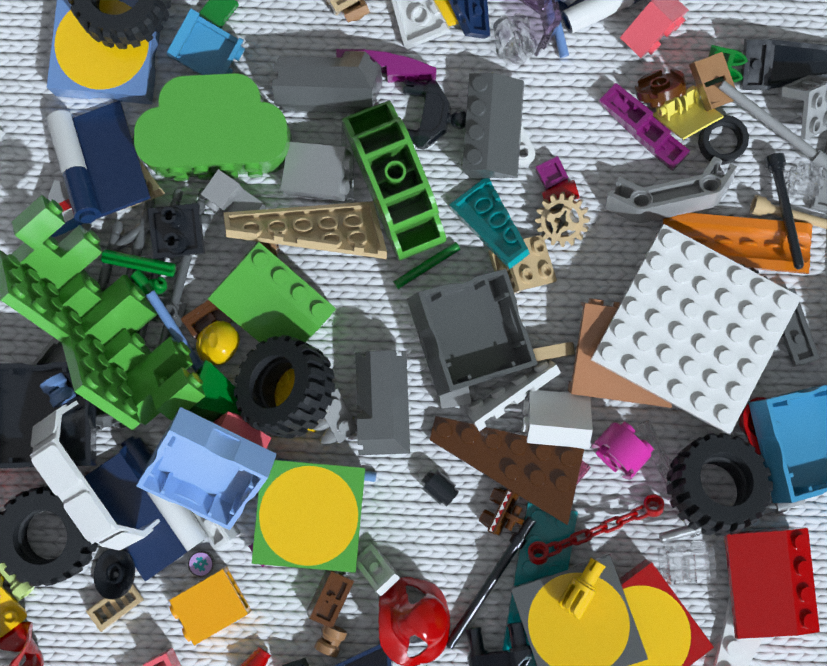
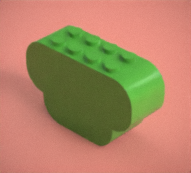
M237 73L179 76L171 79L163 86L160 92L159 107L145 111L138 118L134 128V145L140 159L157 175L165 178H174L175 181H188L189 177L211 180L218 169L232 179L238 178V175L248 174V177L252 178L262 177L264 173H274L284 168L285 158L289 151L290 142H292L290 128L281 110L273 104L264 102L257 85L252 79Z
M391 101L382 102L342 118L347 139L398 261L445 243L447 241L438 215L439 211L434 194L402 119L398 117Z

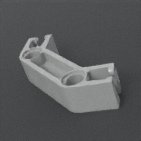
M714 156L702 175L648 187L638 186L619 177L616 181L615 190L611 189L607 194L606 209L636 223H645L709 209L717 206L733 182L737 166L730 163L727 173L723 178H719L716 174L718 167L722 164V160Z

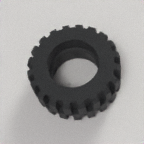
M68 0L71 4L70 9L73 15L94 40L102 42L110 48L116 44L119 49H127L129 44L133 48L141 46V41L146 39L149 42L154 39L152 34L155 31L160 33L164 28L161 23L162 21H168L170 14L167 9L171 8V0H138L129 11L111 15L100 11V0Z
M288 335L270 337L267 339V342H260L256 345L255 350L252 349L247 353V359L245 362L242 361L239 366L241 370L235 378L237 388H234V396L238 398L236 406L238 411L241 412L243 420L254 429L280 438H294L296 435L300 437L308 432L307 429L313 430L318 425L317 421L324 419L327 414L326 409L328 405L331 406L333 401L331 394L335 392V383L332 382V379H335L333 369L329 368L331 366L329 359L318 348ZM293 368L295 374L293 389L288 398L282 404L276 406V386L282 375Z
M715 433L706 434L703 438L699 437L691 442L672 460L670 464L672 469L667 472L666 477L667 481H671L666 486L667 494H672L673 497L669 502L672 508L677 507L680 513L677 516L682 521L687 519L690 522L688 526L693 530L701 528V533L709 536L713 533L717 537L728 534L732 535L757 522V519L765 514V507L770 505L772 496L768 493L773 491V482L768 480V477L771 476L769 467L765 468L763 456L761 454L758 456L754 452L756 448L750 443L745 445L742 438L735 436L731 439L730 435L726 433H720L719 435ZM704 464L720 466L731 475L737 489V497L733 506L720 505L706 494L700 478L701 469Z
M49 486L22 491L15 496V499L9 500L4 505L6 510L0 512V564H6L7 567L4 571L9 576L17 575L16 581L21 583L29 582L30 586L36 587L54 585L77 575L92 560L91 554L97 550L98 543L91 544L90 541L84 538L64 509L63 502L58 495L52 492ZM42 511H50L56 514L64 523L67 531L66 546L61 555L54 559H44L38 556L31 549L28 542L27 530L29 523L35 514Z

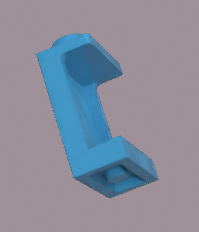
M190 9L167 51V56L200 75L232 74L234 70L230 66L234 59L240 60L245 50L242 47L244 40L232 36L200 17V13Z

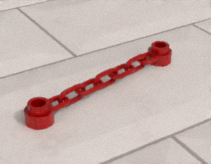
M651 494L644 499L643 505L632 509L630 513L604 520L600 525L591 529L577 531L562 541H554L548 544L539 541L533 542L528 548L529 560L533 564L542 565L547 562L549 557L559 554L562 549L586 543L592 540L594 536L603 532L610 533L633 520H641L649 516L658 517L664 511V500L659 495ZM650 507H656L657 509L652 510ZM643 509L646 514L638 516L637 511ZM616 520L617 526L608 529L607 523ZM585 533L587 538L577 542L576 536ZM554 546L556 551L549 553L548 548ZM539 553V554H542L543 556L537 558V557H535L534 555Z

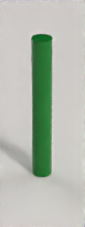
M456 242L452 243L394 280L393 283L399 290L460 251L459 245Z

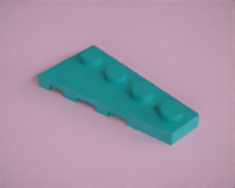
M490 178L482 179L449 204L451 210L509 269L530 254L522 236L504 207L500 196L493 187Z

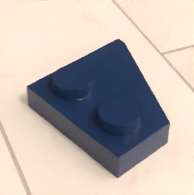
M448 0L465 36L481 39L490 36L487 0Z

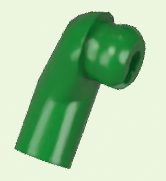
M141 270L135 271L130 276L144 294H148L153 290L157 294H162L167 290V281L163 277L148 279Z

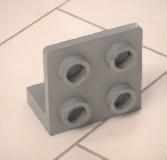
M808 75L782 87V97L791 98V101L797 103L804 102L801 139L807 140L827 130L826 77Z

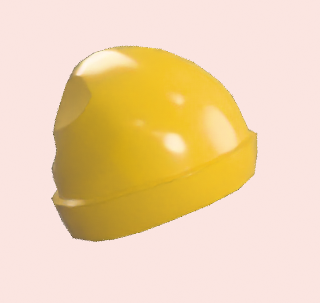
M216 321L209 324L200 332L197 338L196 349L202 361L207 360L213 365L225 364L234 356L240 344L239 334L230 323L225 321Z

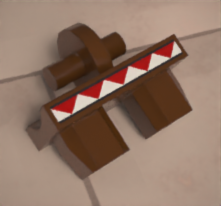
M497 488L493 489L489 500L498 504L499 507L495 514L485 509L479 518V522L488 528V532L500 536L504 527L512 531L515 522L523 525L525 520L518 517L522 508L515 505L519 495L508 489L507 491Z

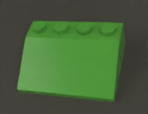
M258 241L207 298L259 343L262 341L267 342V339L270 337H279L281 335H288L306 342L336 310L332 304Z

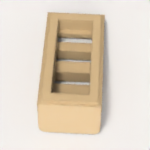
M133 584L128 592L134 601L130 603L125 595L120 598L126 606L125 608L121 609L115 600L103 598L86 610L100 632L106 630L144 600ZM108 602L111 603L117 612L114 616L105 605ZM100 608L108 617L106 622L103 621L97 612Z

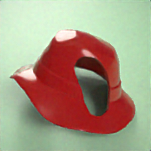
M401 577L380 596L378 617L379 640L386 655L401 666H416L429 663L438 658L446 647L450 632V613L443 592L430 581L412 577ZM406 586H413L426 596L415 604H410L406 593ZM415 635L427 643V647L418 655L407 656L411 636Z
M21 622L0 638L1 650L20 652L11 661L9 666H19L23 655L26 656V661L22 666L44 665L43 654L31 637L33 622Z

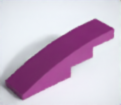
M336 49V57L338 58L345 51H365L370 55V59L374 63L377 62L381 65V72L387 73L388 83L405 82V79L412 81L436 80V67L413 58L366 49Z
M617 83L599 100L600 104L640 144L670 170L674 171L688 156L690 150L671 136L672 131L654 118L653 112Z

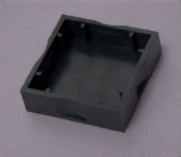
M51 362L43 365L0 363V469L35 467L30 457L33 453V447H31L33 426L63 406L53 408L49 402V395L43 393L40 385L52 376L63 373L67 379L66 384L68 387L73 388L67 362ZM76 393L73 399L65 403L68 406L75 401L78 402L76 406L62 415L59 442L76 466L97 465L96 406Z

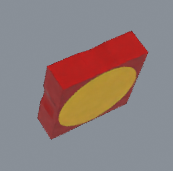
M643 560L619 578L648 660L629 666H690L714 648L651 561Z

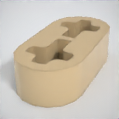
M573 342L533 349L537 362L575 355Z

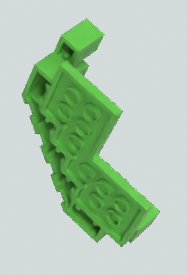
M41 195L11 221L14 235L24 243L12 254L7 255L0 250V300L62 343L75 393L131 430L135 429L140 422L144 425L148 424L159 413L172 421L180 407L186 410L191 409L205 397V393L201 386L203 385L201 378L196 373H189L187 371L193 365L189 355L191 353L189 347L182 341L178 343L170 336L153 352L149 350L145 345L144 339L136 333L157 315L155 309L145 298L144 292L127 275H122L102 292L98 282L90 277L84 269L102 253L99 244L100 238L92 230L87 231L79 225L58 243L51 235L65 224L62 214L63 209L55 200L49 201Z

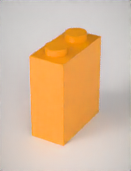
M227 566L169 600L171 603L169 608L175 619L179 618L183 625L182 632L188 642L192 641L194 646L252 611Z

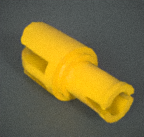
M591 557L580 578L576 577V579L573 578L557 605L565 608L569 614H573L575 618L580 620L596 594L593 586L606 566Z

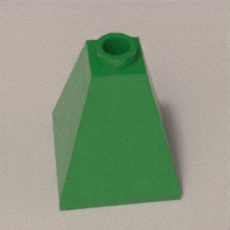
M205 360L195 371L203 381L201 386L205 397L188 411L210 422H214L228 411L241 416V412L238 411L236 406L238 398L234 396V388L236 387L211 362Z

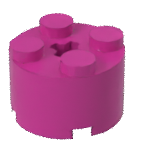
M613 422L592 444V448H598L596 455L612 471L616 473L618 470L624 472L622 477L631 480L651 458V452L654 449L647 441L640 440L634 434V428L627 422H623L621 425Z

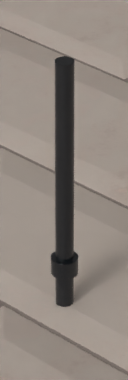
M527 517L517 533L514 532L509 541L511 543L448 637L446 644L448 648L454 649L517 551L526 544V537L536 524V521L532 518Z

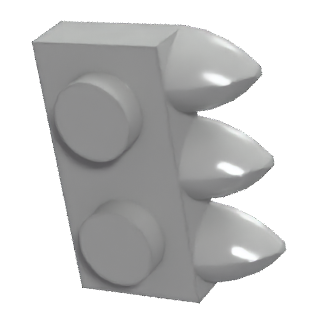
M337 388L331 394L333 401L331 406L328 405L326 409V416L324 419H319L317 421L318 425L313 429L316 431L327 429L322 435L320 444L328 445L335 442L340 444L357 432V425Z

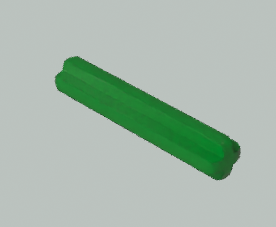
M107 249L103 250L101 262L155 274L173 277L176 271L174 263Z

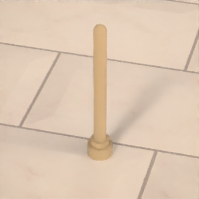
M754 196L750 206V214L762 216V214L767 215L769 213L782 217L780 206L771 204L767 197ZM792 210L794 221L810 223L813 226L827 229V219Z

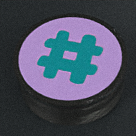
M204 550L192 554L188 561L190 572L197 577L208 575L215 566L213 555Z

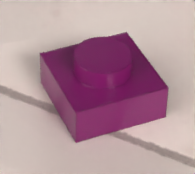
M558 156L535 167L545 190L569 179Z

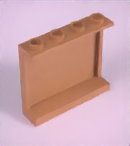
M589 298L588 303L581 302L583 310L572 381H569L567 391L574 395L672 408L671 403L590 360L621 302H614L613 306L603 305L604 300Z

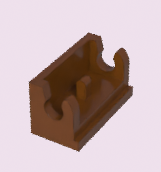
M209 300L181 318L195 340L200 332L209 324L216 321H225L227 323L233 321Z
M325 570L306 611L309 619L333 628L354 580L346 573L341 574L337 571Z

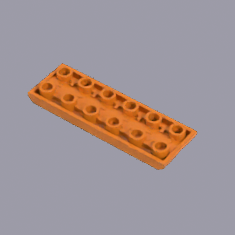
M686 213L663 218L662 225L665 224L736 263L744 264L748 269L753 267L756 270L809 274L812 224L795 222L804 262L802 269H795L784 221L700 213Z

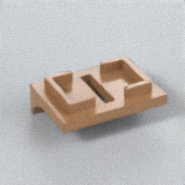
M723 52L689 64L706 112L734 101L718 89L721 82L709 87H705L704 84L723 76L724 80L735 88Z

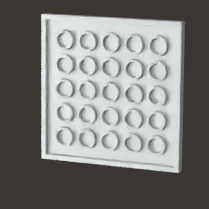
M663 224L590 360L724 433L731 434L802 297Z

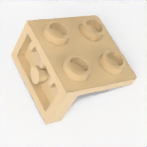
M542 235L523 239L530 254L511 269L491 250L488 251L494 272L503 269L507 270L514 294L557 281Z

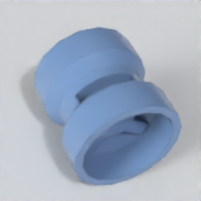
M63 373L52 376L40 385L43 393L49 395V402L53 408L67 403L76 396L73 388L68 387L66 384L67 379Z

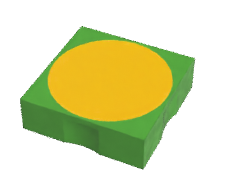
M274 460L269 477L259 490L251 564L356 573L365 468Z

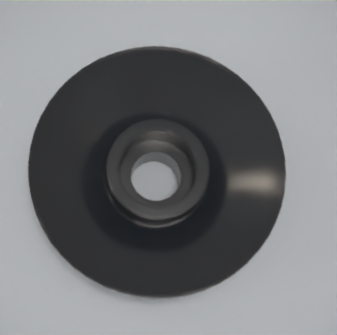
M110 548L99 557L94 568V585L102 597L110 600L119 599L130 590L134 582L135 563L128 551Z

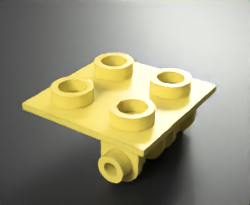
M694 85L686 90L684 96L665 101V104L657 107L656 112L653 113L654 118L682 140L723 118V115L715 109L706 112L697 86Z

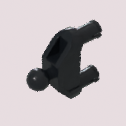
M405 79L404 84L406 86L403 87V95L424 97L425 100L420 128L417 130L407 129L412 143L417 149H427L447 133L449 123L459 130L465 128L466 111L457 110L453 114L451 113L450 103L436 80L430 79L427 82H419Z
M522 621L507 624L512 647L509 650L488 652L484 648L482 628L466 629L465 632L470 650L467 656L468 665L527 666L533 657L530 645L526 643Z

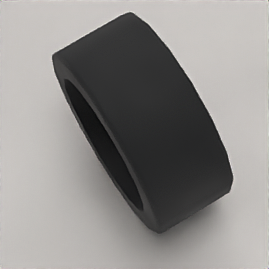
M723 115L722 119L701 130L698 139L699 149L706 160L711 161L715 156L722 160L721 165L729 164L745 152L749 143V134L747 127L741 120L734 116ZM716 127H728L736 134L737 146L731 153L720 154L710 145L709 136Z

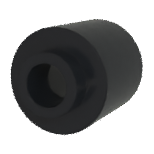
M438 469L435 472L430 470L421 480L424 484L421 489L437 503H442L446 507L459 493L455 488L456 485Z

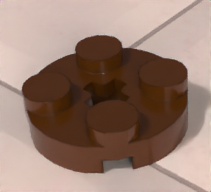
M670 69V73L662 74V70L648 73L637 81L638 87L635 86L637 99L644 103H650V106L654 108L664 105L665 101L686 94L684 73L676 69Z

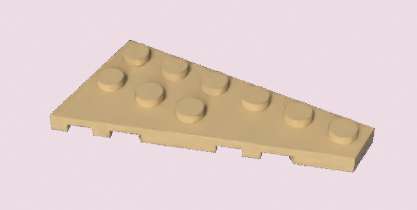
M373 201L223 212L226 237L387 259V249Z

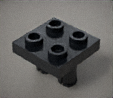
M199 203L148 208L153 259L205 254Z

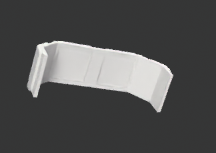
M75 401L68 406L65 404L33 426L31 438L33 453L30 455L31 461L52 492L58 495L63 502L64 509L87 541H90L91 544L95 542L101 543L100 546L121 550L145 538L153 531V527L160 520L156 519L139 529L116 524L59 442L62 415L76 406L78 402Z

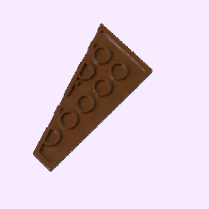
M435 416L430 436L431 442L568 526L584 449L527 443V436L488 427L479 431L474 424Z

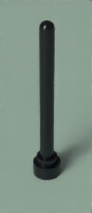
M774 153L766 156L764 161L766 169L773 173L793 266L795 269H802L804 262L783 174L786 159L784 153Z

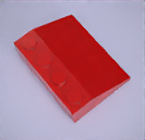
M786 526L738 532L724 536L735 638L799 636L820 632L808 528Z

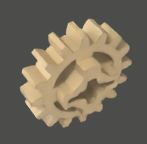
M561 192L559 198L552 194L550 196L551 202L544 199L542 204L545 208L539 207L537 209V213L541 215L535 219V222L541 223L537 231H544L545 235L542 239L546 240L550 237L552 239L551 245H554L556 241H560V246L564 247L566 241H568L572 246L575 244V237L582 240L583 234L581 231H588L589 227L584 223L590 222V217L584 216V214L588 212L589 208L581 207L582 199L577 202L574 201L575 194L573 193L569 198H566L565 192ZM557 204H564L562 208L550 209ZM572 208L576 210L579 218L574 216ZM567 211L565 215L566 222L559 228L560 217ZM547 221L551 222L553 231L548 226ZM567 230L574 231L571 234L562 235V232Z

